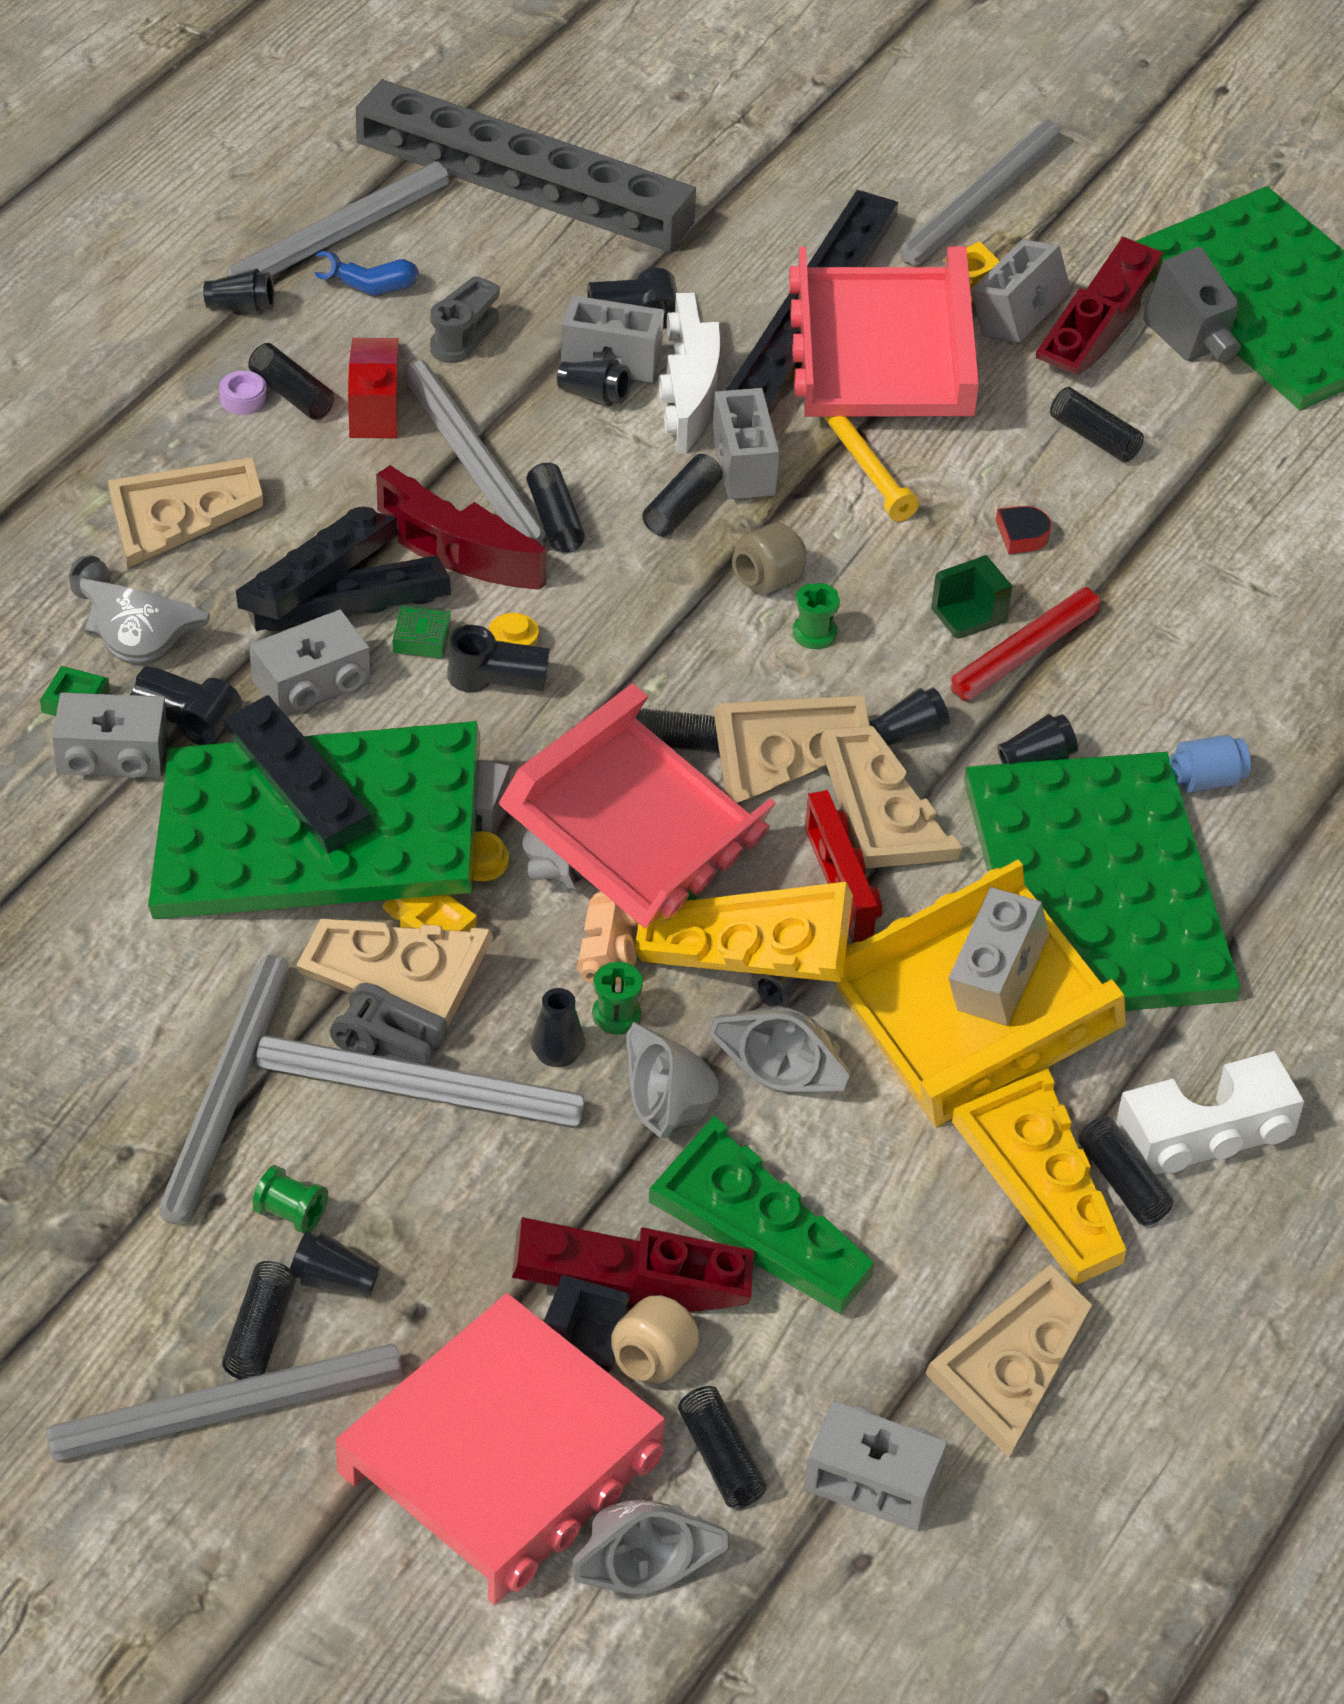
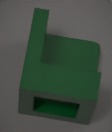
M984 555L936 573L931 609L955 638L960 639L1007 622L1012 585L991 559Z

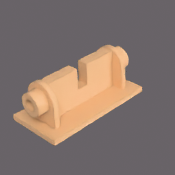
M599 889L596 891V894L589 898L584 927L588 937L582 938L577 962V970L581 974L582 980L593 984L596 971L601 966L610 962H624L634 966L637 957L634 948L639 923ZM617 977L616 982L621 989V978Z

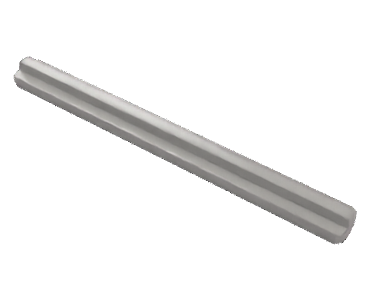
M1049 119L1039 123L901 246L903 251L900 255L901 259L904 262H909L913 267L923 263L1060 140L1059 132L1061 127L1059 124H1053Z
M433 162L231 265L227 270L228 275L231 276L258 268L260 273L269 272L273 276L447 186L449 183L447 176L449 172L440 162Z
M417 360L414 364H406L404 367L406 373L404 376L405 382L498 515L506 523L527 537L535 539L541 546H544L546 543L544 539L546 531L428 364L423 360Z
M269 954L264 956L259 962L159 1204L160 1216L167 1223L174 1222L181 1226L191 1219L255 1061L259 1042L265 1036L289 977V963L283 957L276 958Z
M268 1035L261 1038L257 1048V1065L264 1069L574 1127L580 1124L584 1114L585 1099L580 1093Z
M388 1344L50 1425L46 1431L49 1451L53 1460L59 1461L398 1379L402 1376L401 1357L396 1346Z

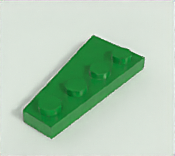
M714 1115L649 1188V1203L717 1243L754 1250L753 1264L841 1315L872 1277L874 1262L823 1215L816 1217L801 1203V1194L786 1181L780 1184L762 1167L763 1159L749 1146L740 1147L727 1135L728 1127Z

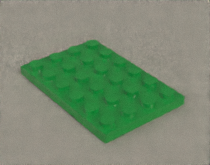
M1265 186L1135 240L1138 243L1163 252V261L1199 246L1205 251L1238 301L1239 309L1230 330L1241 344V349L1237 355L1296 408L1303 410L1344 391V250L1270 187ZM1160 269L1158 270V272L1156 273V275H1155L1154 278L1152 279L1155 283H1156V280H1157V277H1158V274H1159Z
M477 721L304 736L370 813L374 826L373 830L327 854L235 742L169 748L148 901L152 918L164 919L472 893L481 737Z
M1168 752L966 767L964 783L987 872L995 868H1003L1019 859L1023 864L1025 886L1037 901L1042 902L1043 909L1102 984L1111 979L1124 994L1125 1011L1238 1001L1241 987L1175 774L1170 764Z

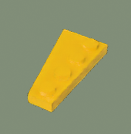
M847 882L689 900L670 919H667L662 914L646 929L638 924L634 949L641 962L842 982L853 894Z
M1046 1068L954 1108L952 1123L1076 1286L1124 1264L1126 1248L1102 1192L1097 1191L1089 1174L1091 1166L1084 1150L1079 1149L1070 1130L1072 1122L1064 1104L1060 1105L1053 1090L1055 1082L1049 1068Z

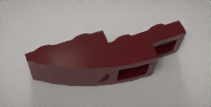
M1122 236L1086 290L1078 289L1036 351V358L1075 375L1084 372L1097 362L1122 334L1141 308V296L1162 266L1163 252Z
M391 465L376 474L377 510L382 514L397 518L398 543L423 558L438 555L444 568L486 582L540 590L546 585V548L541 546L535 539L527 537L506 523L497 514H492L476 502L459 511L452 503L441 499L420 485L416 479L406 476Z
M522 1217L516 1230L512 1278L558 1287L562 1275L628 1293L630 1295L629 1310L646 1297L659 1295L676 1300L688 1312L715 1310L749 1304L752 1296L754 1250L644 1227L640 1228L636 1239L633 1240Z

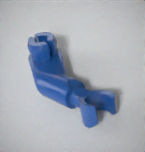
M322 251L316 254L319 257L329 258L332 265L328 273L315 272L318 278L332 279L337 277L342 279L343 284L368 295L377 296L406 289L418 280L416 279V275H419L417 266L405 259H398L367 269L352 262L349 264L342 263L339 257L331 251Z

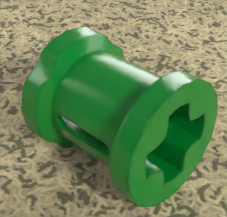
M825 583L805 584L796 593L795 602L798 606L799 618L793 624V637L798 644L809 649L827 648L837 638V625L834 622V614L840 608L838 591Z
M610 962L601 966L596 971L593 979L594 991L598 996L592 1009L593 1022L606 1033L614 1035L626 1034L633 1022L639 1024L642 1011L637 998L641 995L643 988L642 974L636 967L624 962ZM617 977L621 978L620 992L615 991ZM614 1005H620L619 1019L617 1020L614 1019Z
M273 1165L267 1169L255 1188L252 1198L253 1211L263 1216L272 1213L294 1223L295 1231L304 1234L306 1231L312 1232L321 1220L327 1206L329 1192L326 1187L317 1183L310 1187L287 1177L284 1168Z

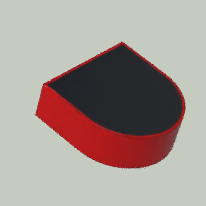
M1031 506L997 509L996 524L1008 554L1036 551L1048 543L1051 520L1045 512Z

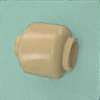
M662 1295L648 1296L639 1301L617 1323L611 1334V1347L619 1368L630 1378L647 1384H662L673 1378L693 1357L699 1346V1331L694 1318L676 1300Z

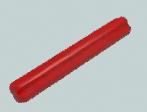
M1082 587L954 674L951 678L952 684L950 686L952 693L957 694L962 701L971 700L1099 611L1098 604L1101 601L1099 595L1093 593L1089 587Z

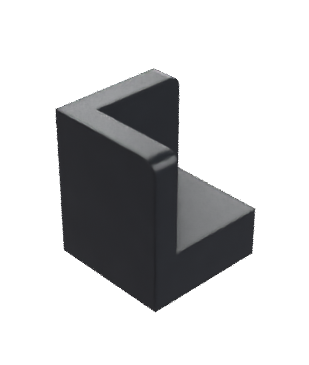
M562 1275L544 1322L587 1357L592 1358L597 1365L608 1373L612 1371L616 1361L611 1347V1334L617 1323L629 1312L630 1295L620 1290Z

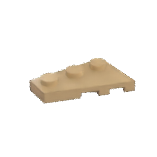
M253 457L108 480L109 496L127 569L263 507V494Z
M865 696L718 704L713 710L725 793L739 805L827 767L820 745L823 731L825 729L869 726Z
M873 726L825 729L820 739L821 749L839 807L844 810L848 820L851 845L853 848H860L864 857L865 868L956 861L959 859L963 847L953 834L947 836L935 820L937 812L926 798L919 799L905 780L907 771Z
M320 919L296 966L300 974L350 994L355 986L360 983L378 985L392 995L445 1018L448 1029L493 939V935L490 929L471 928L470 932L443 930L442 926L421 925L420 929L387 927L384 922Z
M1050 1264L930 1362L925 1374L1010 1458L1092 1304Z

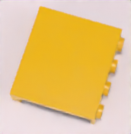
M1019 859L1003 868L990 870L980 880L955 893H947L941 896L934 904L910 917H902L895 920L887 929L870 938L848 945L846 948L842 982H835L838 993L935 1128L952 1120L954 1108L1044 1070L1126 1026L1125 1002L1122 991L1112 979L1104 984L1098 980L1045 910L1044 914L1049 936L1009 1025L1006 1026L957 1011L948 978L990 887L1036 900L1025 886L1023 864Z

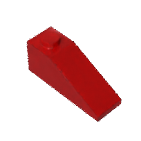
M352 338L348 374L349 438L397 439L399 338Z

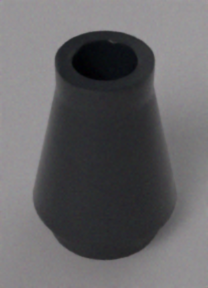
M256 268L217 280L205 281L203 286L205 306L207 309L220 308L261 315L263 310H272L274 306L272 276L269 272L260 273L259 269Z
M617 359L585 362L563 361L558 369L557 385L559 389L569 390L604 405L611 406L614 402L623 403L630 388V370L628 366L620 365Z
M934 687L925 691L922 688L916 689L885 713L870 720V726L876 729L887 746L939 735L941 728L950 724V717L945 702Z
M1047 714L1008 741L998 744L997 751L1001 763H1009L1011 765L1021 762L1068 759L1069 755L1078 751V743L1074 730L1065 715L1060 714L1053 717L1051 714Z
M554 988L543 995L542 1007L530 1037V1045L533 1052L542 1063L551 1067H565L572 1064L585 1047V1036L575 1007L576 1000L574 995L567 989Z
M308 1231L304 1233L290 1266L296 1278L301 1279L300 1286L356 1294L367 1299L374 1288L381 1268L380 1265L369 1262L324 1231H321L319 1236Z

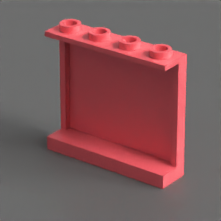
M966 246L948 247L945 267H807L806 247H799L798 266L789 267V294H798V300H791V328H800V334H793L792 352L793 362H802V369H795L794 393L795 397H803L804 417L975 416L979 381Z
M632 683L519 767L498 804L646 929L662 914L667 919L673 917L688 899L689 891L696 896L700 894L716 875L717 868L723 873L726 872L743 852V846H746L749 850L753 849L770 828L765 819L776 802L769 798L751 814L744 810L636 719L648 695Z
M506 1293L336 1438L337 1472L354 1487L365 1477L377 1485L488 1579V1600L495 1605L511 1590L513 1592L522 1590L536 1574L538 1565L553 1551L560 1553L566 1550L578 1536L581 1526L596 1512L599 1513L604 1508L615 1504L622 1494L623 1487L636 1475L645 1476L657 1466L665 1450L663 1446L665 1418L511 1295Z

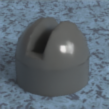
M86 555L79 557L72 563L69 579L71 591L76 596L88 599L80 589L81 578L110 583L109 570L100 558Z

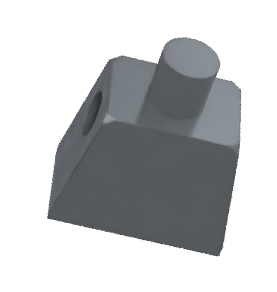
M1199 246L1164 260L1143 317L1144 322L1184 360L1192 361L1212 353L1219 363H1225L1234 358L1241 349V344L1230 332L1239 309L1238 301L1205 251Z

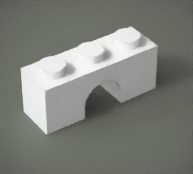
M1275 1051L1224 1064L1216 1101L1219 1104L1217 1106H1202L1191 1102L1182 1094L1175 1080L1169 1079L1122 1092L1116 1124L1155 1175L1163 1172L1170 1174L1181 1171L1191 1164L1213 1158L1226 1159L1241 1150L1263 1144H1279L1289 1137L1295 1136L1304 1100Z

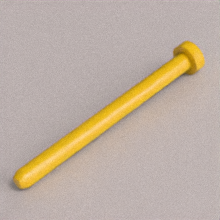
M844 416L823 417L885 498L883 507L891 520L901 522L914 515L919 507L917 496L910 488H901L850 420Z

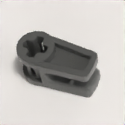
M474 276L445 299L433 305L430 315V322L435 328V334L430 339V352L433 357L446 363L460 362L469 357L473 349L499 321V312L492 307V304L500 295V287L497 284Z
M360 983L355 986L350 994L348 1010L344 1015L336 1017L329 1030L330 1037L340 1049L430 1066L431 1049H439L446 1039L447 1021L433 1012L390 994L378 985Z

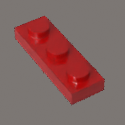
M828 790L808 793L805 819L806 834L827 884L847 882L853 894L848 935L852 943L862 942L874 935L876 918L882 916V902L876 886L869 887L865 878L864 857L859 847L853 848L851 845L849 825L844 810L836 809Z

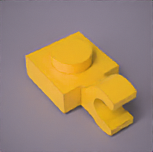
M449 895L387 900L383 904V909L391 917L400 920V928L420 929L421 925L442 926L443 930L470 932L471 928H476L477 915Z

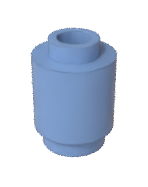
M1230 735L1180 742L1176 747L1175 753L1170 756V764L1173 768L1177 784H1180L1187 793L1235 786L1240 779L1248 778L1251 771V758L1247 744L1242 738L1233 739Z

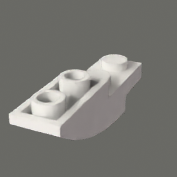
M676 293L675 312L667 313L668 340H676V343L672 344V355H668L667 374L659 375L660 403H668L669 405L664 407L665 434L674 435L677 454L687 453L706 427L714 407V397L718 383L719 322L700 323L695 293Z

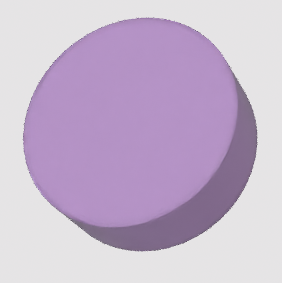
M235 371L226 375L219 383L221 406L228 412L238 415H247L259 411L267 402L265 380L260 375L251 371Z

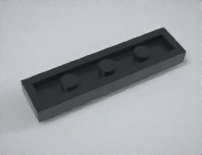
M356 507L349 510L339 520L320 530L310 540L297 549L288 552L281 560L268 569L259 572L252 580L237 589L238 608L279 620L398 535L397 518L378 513L370 507Z
M438 555L345 572L279 620L249 611L247 613L255 631H281L290 625L309 622L340 609L344 615L362 611L378 613L394 605L410 602L414 604L430 603L437 597L451 595L450 577Z
M269 695L223 719L230 737L327 854L374 829L370 813Z

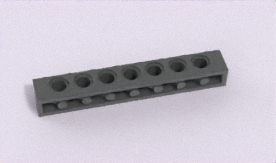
M381 79L356 106V140L359 144L422 166H427L433 162H440L443 167L447 168L448 175L664 251L671 252L694 224L695 186Z

